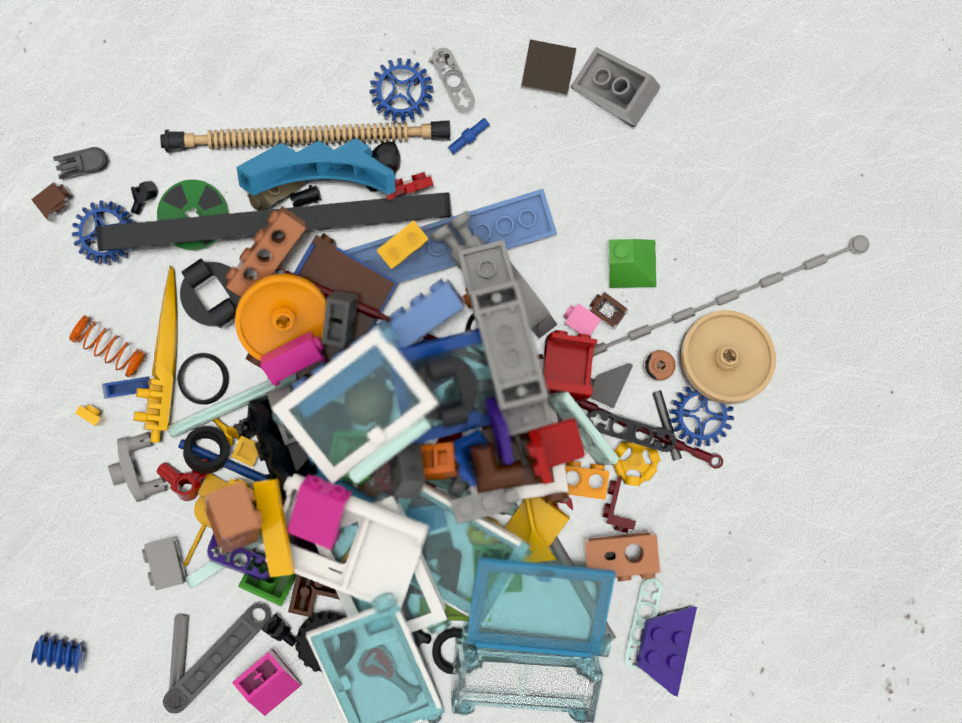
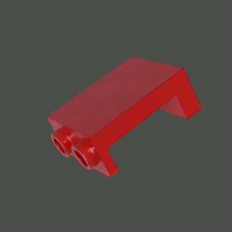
M555 330L554 333L552 332L546 337L542 374L548 394L568 392L572 398L587 400L592 396L593 386H590L593 352L594 347L597 345V339H591V336L587 334L568 335V332L563 330Z

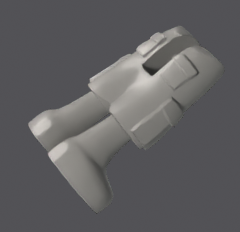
M467 210L450 222L464 240V245L458 242L448 224L430 235L435 242L442 241L452 249L450 257L460 269L458 251L485 245L479 235L473 236L468 226L471 216Z

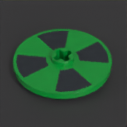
M189 179L172 185L163 194L157 208V221L189 218L186 214L188 211H193V209H197L196 214L199 216L228 214V208L224 197L214 186L201 180ZM217 240L173 245L185 250H201L213 245Z

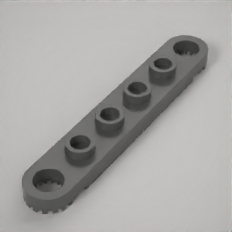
M262 603L252 604L170 688L163 698V705L166 711L173 714L182 712L256 636L270 619V611L266 605ZM259 608L265 612V618L262 621L257 622L252 619L251 614L254 609ZM172 695H178L182 699V704L177 708H173L168 704V699Z

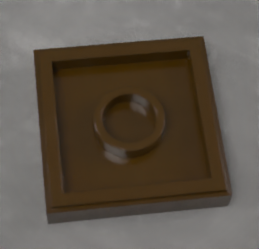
M530 39L521 87L568 95L576 48Z

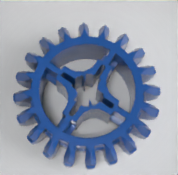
M398 58L397 66H394L393 61L389 60L390 68L386 69L383 64L380 65L384 73L381 75L375 71L374 76L379 80L370 81L372 86L377 87V89L369 90L370 95H377V97L371 100L372 104L381 103L377 106L376 110L380 112L385 108L384 118H387L392 113V121L396 122L397 115H401V121L406 122L405 115L409 114L410 119L413 121L415 120L413 112L416 111L418 115H423L420 106L426 109L429 108L428 103L424 102V100L433 99L432 95L426 94V92L434 90L433 86H426L432 79L430 76L423 78L427 73L425 68L419 72L417 71L420 67L418 62L412 68L410 67L411 59H407L406 65H402V59ZM408 72L413 76L406 80H399L393 73ZM388 79L393 89L388 97L383 99L382 87L385 80ZM394 81L398 84V86L400 85L401 87H408V89H405L408 98L402 93H399L398 95L395 94V92L398 90L396 88V84L394 83ZM419 81L421 84V94L416 102L411 96L410 91L415 86L414 84ZM397 100H404L410 107L397 109L391 107L390 104Z
M103 200L99 201V208H97L94 202L90 203L92 211L83 207L82 211L86 215L83 217L77 214L76 218L81 220V223H73L72 225L74 228L79 229V232H73L72 236L80 238L74 242V246L83 245L78 252L84 254L88 251L86 255L87 260H91L95 255L94 263L96 264L100 263L102 257L106 265L109 264V257L116 263L118 262L116 254L125 258L126 254L123 249L98 252L90 246L89 242L97 241L96 227L107 226L101 214H113L120 221L110 225L134 223V219L126 220L130 214L129 211H124L120 214L123 206L117 205L114 209V202L109 201L106 208ZM94 218L95 229L86 236L87 226L91 219Z
M688 386L685 387L686 396L681 392L677 394L682 399L681 402L676 400L672 402V404L678 406V409L670 410L671 414H677V418L670 419V422L679 423L673 429L674 432L682 429L683 432L679 438L684 439L688 435V444H692L695 438L697 439V447L701 446L702 440H705L706 446H710V438H713L715 443H719L717 434L726 437L727 434L722 429L724 427L726 429L732 428L731 425L726 424V420H734V416H727V412L733 411L734 407L726 408L725 403L717 402L721 413L711 412L708 408L707 397L699 393L695 388L692 392ZM700 395L699 404L695 409H684L686 403L691 398ZM704 408L705 413L714 415V417L704 418L705 421L700 422L699 417L690 415V413L700 412L699 409ZM683 416L691 417L695 420L696 434L686 427ZM720 420L716 429L708 434H704L708 421Z

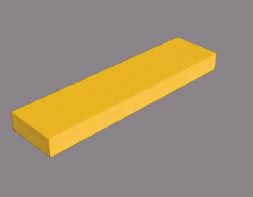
M278 479L256 481L253 483L257 509L262 518L261 531L270 577L292 575L295 573Z

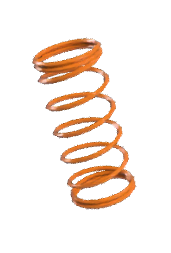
M82 316L73 328L69 340L76 343L85 336L83 342L84 350L89 349L96 343L93 352L95 357L101 355L107 349L104 358L106 364L112 362L118 356L115 364L117 371L125 367L130 361L125 376L127 378L132 376L140 365L145 353L143 351L138 352L139 349L137 348L131 357L120 368H117L128 341L125 342L112 359L106 361L117 335L96 355V349L106 328L103 329L92 344L85 348L88 335L96 321H93L86 332L77 339L89 320V316Z

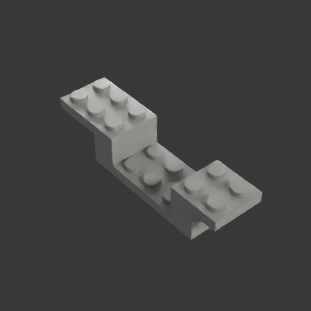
M501 240L458 251L475 322L479 326L492 375L497 405L508 426L510 437L553 424L547 402V389L518 281L514 279L505 241Z

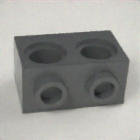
M336 290L327 297L322 335L323 344L345 348L353 341L359 295Z
M410 443L389 459L394 498L417 500L425 485L420 444Z

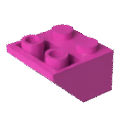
M272 649L232 682L243 697L264 716L301 686Z

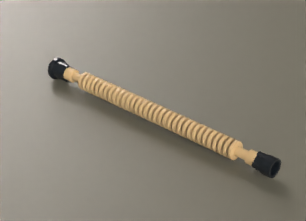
M450 120L431 121L429 124L407 127V122H404V127H401V122H397V127H395V123H391V127H389V123H385V128H383V123H379V128H377V123H373V128H371V124H367V128H365L364 124H361V129H359L358 124H355V129H353L352 124H349L347 129L345 124L342 125V129H340V125H336V130H334V125H330V130H328V125H324V130H322V125H320L318 130H316V126H312V131H310V126H306V131H304L303 126H300L299 131L297 126H295L293 131L291 127H287V132L285 127H281V132L279 127H275V132H273V127H270L269 132H267V128H263V133H261V128H257V133H255V128H251L250 133L249 129L245 128L244 133L242 129H238V134L236 129H232V134L230 129H226V134L224 129H221L220 134L218 130H214V134H212V130H208V135H195L194 133H184V131L170 132L169 129H165V134L160 135L161 148H165L166 153H170L171 150H183L186 147H195V145L208 144L209 149H213L214 144L216 149L219 148V144L221 148H225V143L227 148H231V143H233V148H237V143H239L240 148L243 147L244 143L245 147H249L250 142L252 147L256 146V142L258 147L262 146V142L264 147L268 146V142L270 146H274V141L276 145L280 144V141L286 145V141H288V146H291L292 141H294V145H298V140H300V145H304V140H306L307 145H310V140H312V143H315L317 140L323 143V139L325 144H329V139H331V144H335V139H337V144H340L341 139H343V143H347L348 138L349 141L353 140V138L358 140L361 138L363 143H365V138H367L368 142H371V138L374 139V142H377V137H380V142L384 141V137H386V142H390V137H392V141H396V137H398V141H402V136H404V141H408V136H422V138L443 140L450 139Z

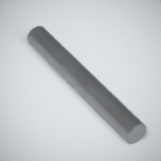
M662 391L652 393L663 428L674 433ZM674 448L670 451L673 461L682 458L680 450Z

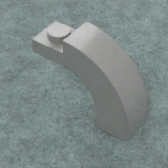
M510 262L514 279L518 281L529 326L535 335L540 338L554 328L557 323L532 288Z

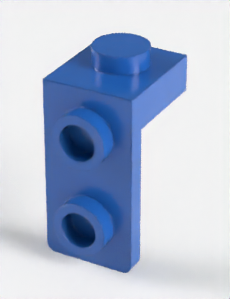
M480 429L454 441L456 449L454 457L460 465L458 473L464 482L468 481L472 487L477 486L471 463L469 446L489 443Z

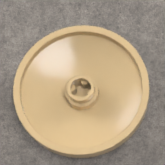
M721 310L701 317L690 328L682 344L681 361L687 379L699 393L719 403L737 404L756 397L769 384L775 371L776 353L769 334L756 320L737 311Z

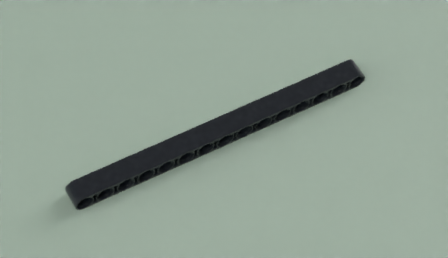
M449 192L395 197L389 200L383 198L286 208L305 221L306 229L304 231L452 216ZM279 209L96 227L98 251L252 237L260 229L264 230L269 224L267 219L274 210L278 211ZM276 230L271 235L283 234L284 232L281 230Z

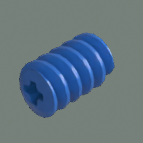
M41 635L35 643L31 663L37 658L38 665H42L46 660L47 667L51 668L56 663V669L59 670L65 664L67 672H70L74 666L75 673L78 674L82 665L84 651H81V643H78L75 649H72L71 641L63 647L62 639H59L57 644L54 645L53 637H50L46 643L44 642V635Z

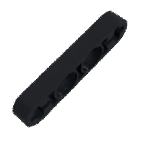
M593 409L587 415L590 420L591 417H596L597 414H600L601 419L607 422L608 417H612L609 423V430H605L606 424L598 423L595 426L599 433L662 452H669L676 446V437L668 429L601 409ZM620 420L626 423L627 429L625 432L616 433L613 430V425L616 421ZM641 427L647 428L650 432L646 440H639L636 437V431ZM654 430L658 431L657 437L664 438L665 435H669L672 443H667L666 447H663L662 442L655 439V444H651Z

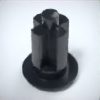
M247 418L239 420V424H234V428L237 429V434H240V436L243 435L250 439L256 435L254 429H249Z

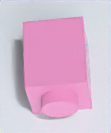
M579 303L576 307L571 305L563 316L566 318L564 324L578 334L591 335L602 320Z

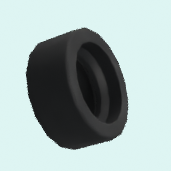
M210 426L195 428L188 434L184 441L183 457L186 464L192 470L202 474L217 472L224 466L228 458L229 443L226 436L220 430ZM203 438L215 441L220 447L218 458L209 462L197 459L192 453L194 442Z
M456 628L448 629L439 634L434 641L432 649L433 660L443 672L458 675L465 673L473 666L476 660L477 647H475V642L465 641L466 631ZM453 637L462 639L467 644L469 650L467 659L462 664L456 666L449 665L441 656V646L447 639Z

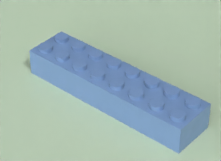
M440 279L430 286L429 293L425 296L423 293L418 294L410 300L409 304L411 306L406 309L403 306L398 308L391 314V320L386 323L383 320L371 328L370 332L378 327L392 346L395 345L397 349L408 347L462 309L465 301L449 279L444 282ZM364 334L360 335V336L357 337L355 340H353V341H352V344H350V345H351V346L354 345L356 342H358L360 339H362L365 335H364ZM375 344L296 405L307 418L387 362L388 359ZM345 348L340 349L338 352L332 355L333 357L331 358V360L333 361L335 358H337L339 355L345 352ZM324 361L318 366H316L311 372L312 375L309 378H311L313 375H315L318 371H320L328 364H326ZM304 375L297 381H295L294 384L291 386L293 388L292 391H294L296 388L302 385L309 378H307L306 375Z

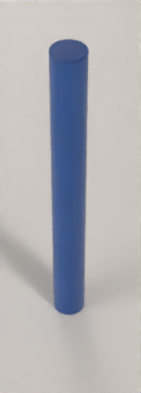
M181 439L178 448L183 450L185 440ZM195 444L192 446V453L208 461H213L219 456ZM229 459L226 460L223 466L254 481L267 480L265 475Z

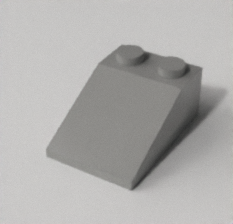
M597 47L571 85L573 89L634 126H636L661 87L652 75Z

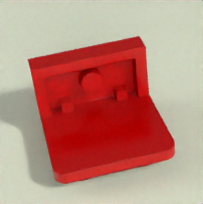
M573 418L528 431L532 442L527 444L531 458L536 457L537 462L533 463L536 477L541 476L544 485L553 482L550 467L578 460L585 456L577 422Z

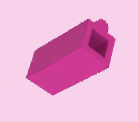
M309 331L261 356L260 366L271 384L278 386L281 380L319 360L321 362L326 361L323 354L324 345L319 336L314 337L313 333Z

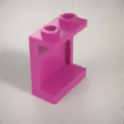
M307 475L299 486L287 532L332 550L340 537V524L352 492L342 486L326 482L320 477Z

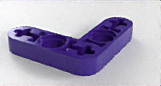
M214 534L212 535L207 548V556L210 561L259 580H266L270 577L269 571H264L263 574H260L259 569L252 566V571L247 570L250 566L251 558L255 559L254 564L261 566L262 563L267 564V562H265L266 557L246 549L238 548L233 550L229 562L225 561L227 556L220 554L218 558L214 557V552L211 550L217 549L218 545ZM237 554L246 556L247 563L244 566L235 565L233 558Z

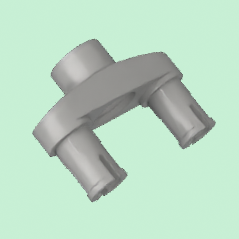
M148 432L130 438L125 436L117 439L119 462L108 465L113 485L126 482L136 502L146 500L145 497L166 492L164 485L154 488V486L163 483L162 477L142 484L138 482L132 464L131 452L152 446L150 440L140 442L149 438Z

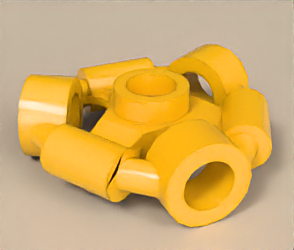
M621 441L614 450L617 456L620 458L629 447L632 449V453L626 460L619 459L613 465L617 477L620 476L624 484L640 486L646 480L649 482L658 471L656 468L659 461H661L658 451L629 441ZM643 451H648L652 464L645 463L642 455ZM628 470H637L641 472V477L626 475Z

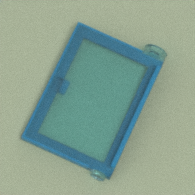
M479 557L468 625L463 624L461 638L465 639L466 644H475V647L589 658H591V655L608 657L611 636L610 633H604L615 580V571Z

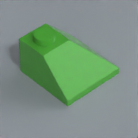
M608 240L609 288L656 287L655 240Z

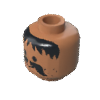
M653 351L644 361L645 372L651 379L658 381L666 380L675 371V360L667 351Z

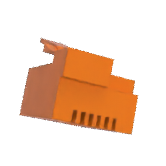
M454 442L420 446L425 481L447 480V477L460 476L458 473L460 466L454 457V452H456Z

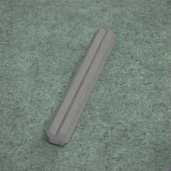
M181 614L174 617L169 690L184 675L188 616ZM172 695L168 699V704L173 708H177L181 705L182 699L178 695Z

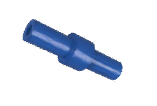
M483 118L472 128L465 129L461 133L462 136L449 145L448 149L452 154H455L467 143L471 144L477 139L476 136L490 125L489 122Z

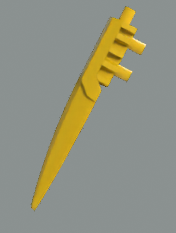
M169 266L159 317L152 366V376L154 378L148 380L149 389H136V397L147 398L145 405L146 413L134 411L133 421L145 422L143 429L151 430L150 442L160 443L161 431H168L177 343V301L175 272L172 266Z

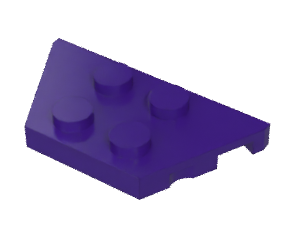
M692 605L686 606L685 609L664 613L660 617L654 616L646 619L636 663L639 669L648 674L671 695L677 697L697 607Z

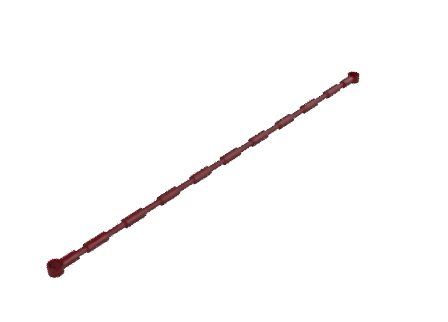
M278 265L277 267L281 268L284 274L296 275L292 272L287 271L286 268L282 265ZM315 282L313 283L326 298L334 292L329 288ZM358 301V312L385 322L391 320L389 316L380 313L379 310ZM428 333L422 336V338H425L429 341L438 339L437 337ZM465 347L450 351L489 366L486 358L468 351ZM573 398L580 408L589 412L593 409L604 410L588 400ZM619 420L616 422L617 424L627 428V425L624 421ZM641 427L636 431L647 435L650 434L649 430L645 427ZM654 431V438L659 439L663 444L672 443L669 435H665L664 438L657 437V432ZM676 439L675 449L691 453L692 456L709 463L714 469H718L723 465V458L720 454H711L697 447L694 449L685 445V442ZM714 457L720 458V463L718 465L712 464V459Z

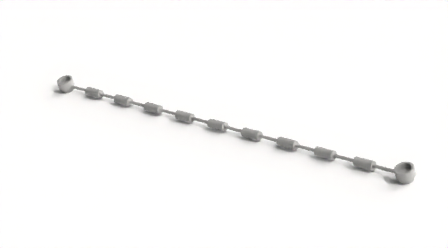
M856 235L850 240L849 247L827 256L825 254L804 261L805 265L781 274L780 271L760 279L758 284L738 292L736 289L717 296V300L695 309L693 307L672 314L673 318L650 327L647 324L628 332V336L608 344L600 343L594 347L593 356L606 352L608 347L627 339L633 341L648 335L652 329L672 321L678 323L693 317L695 312L717 303L720 306L738 299L740 294L763 286L765 288L783 280V277L804 268L810 270L825 264L827 259L849 250L855 254L865 253L869 248V240L863 235ZM423 415L430 423L431 418L427 417L426 415Z

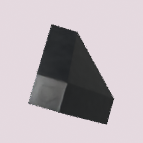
M268 396L249 401L247 423L250 430L254 429L258 442L254 444L260 461L265 460L269 474L265 475L266 479H278L281 497H285L287 491L284 490V485L289 476L293 477L294 474L303 477L307 475L315 476L316 473H319L316 464L311 465L307 452L298 441L285 445ZM330 401L307 418L298 408L306 432L314 442H320L329 460L334 431H351L352 420L345 413V404Z

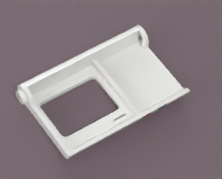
M294 474L293 477L289 476L284 485V490L287 491V498L283 510L287 530L299 486L306 478L298 474ZM351 495L343 516L356 520L359 523V527L346 563H340L290 543L295 574L377 606L396 599L401 609L430 526Z

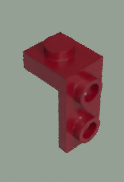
M616 476V480H611L608 494L612 496L610 504L605 503L602 517L606 518V524L615 525L614 530L628 533V529L634 530L636 520L614 515L622 481L621 477Z

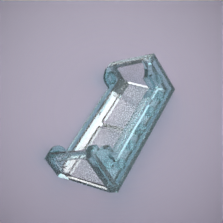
M456 638L451 689L452 713L468 715L475 711L476 706L569 712V716L578 723H594L603 679L598 653H592L591 658L482 648L475 647V642Z

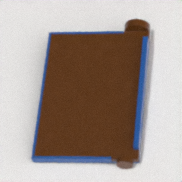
M322 233L321 237L316 235L294 274L333 291L337 290L359 295V302L373 307L381 313L399 282L333 245L335 240L324 233ZM357 311L353 340L362 334L367 335L377 319ZM325 344L323 354L326 358L325 363H330L332 355L342 348ZM348 344V345L345 347V350H347L348 348H350L351 345ZM248 353L245 359L261 368V361ZM319 360L296 372L298 379L304 375L309 378L312 375L313 369L322 362Z

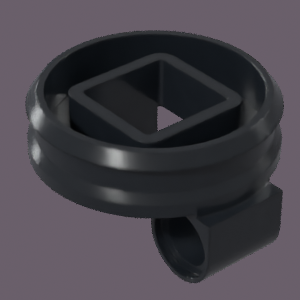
M200 258L181 271L184 276L180 288L181 304L187 315L194 321L207 326H218L222 329L235 320L237 305L241 297L226 288L227 279L225 276L231 267L219 262H204ZM217 277L229 298L208 310L196 290Z
M450 353L425 359L426 361L418 367L416 373L432 394L430 380L436 382L454 376L460 394L457 397L439 401L440 403L425 415L433 420L441 421L445 429L469 422L467 413L474 406L478 396V381L473 370L465 361L450 355ZM412 391L413 399L417 405L421 401Z

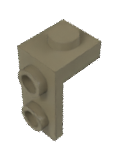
M304 181L287 183L265 190L255 196L250 193L247 196L251 206L257 211L269 210L276 202L299 190L305 183Z

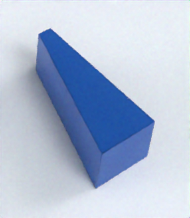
M142 377L102 384L104 399L136 394L137 388L149 389V378Z

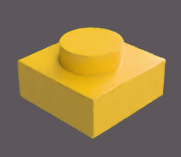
M90 404L87 407L80 405L75 412L76 415L94 426H99L104 418L99 415L100 410Z
M241 435L231 457L253 467L259 456L254 444L256 442Z

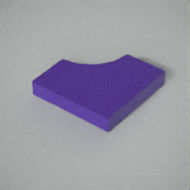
M494 397L488 398L485 401L487 417L495 437L497 450L505 465L514 463L508 426Z

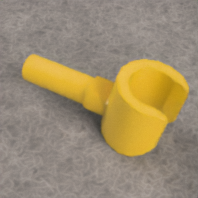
M218 418L212 420L224 432L230 446L233 445L231 437L239 440L237 429L228 427Z

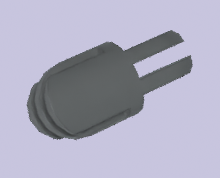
M98 147L53 156L54 161L72 157L76 158L74 161L56 165L57 171L78 166L77 170L59 174V179L98 170L106 163V154Z

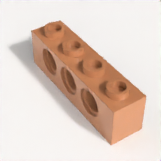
M283 206L278 211L274 210L267 219L269 224L264 230L260 229L253 238L255 242L250 249L248 247L245 248L239 257L240 263L237 267L232 266L225 276L227 279L226 288L240 297L253 283L272 275L306 229L305 221ZM276 230L284 232V236L279 239L274 238L271 234ZM261 249L270 251V255L267 257H260L257 253ZM247 268H253L257 271L252 276L244 274V270Z

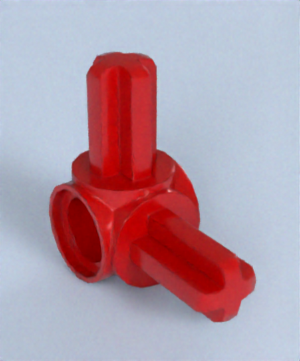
M165 462L156 471L159 476L171 485L170 489L183 501H192L196 498L198 490L202 486L200 482L207 476V474L198 473L194 470L190 474L187 472L179 474ZM184 484L192 485L188 492L180 491Z

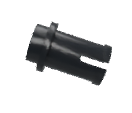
M309 185L308 189L290 194V199L294 201L292 203L293 207H300L313 201L318 203V200L321 199V194L317 185Z

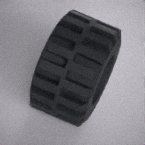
M323 611L313 614L305 620L299 628L295 639V648L298 651L299 659H302L304 662L303 665L309 666L314 672H322L306 637V632L344 619V616L341 614L337 615L331 611ZM352 628L337 634L340 639V646L336 653L330 655L336 671L340 668L342 669L350 661L355 651L356 639Z

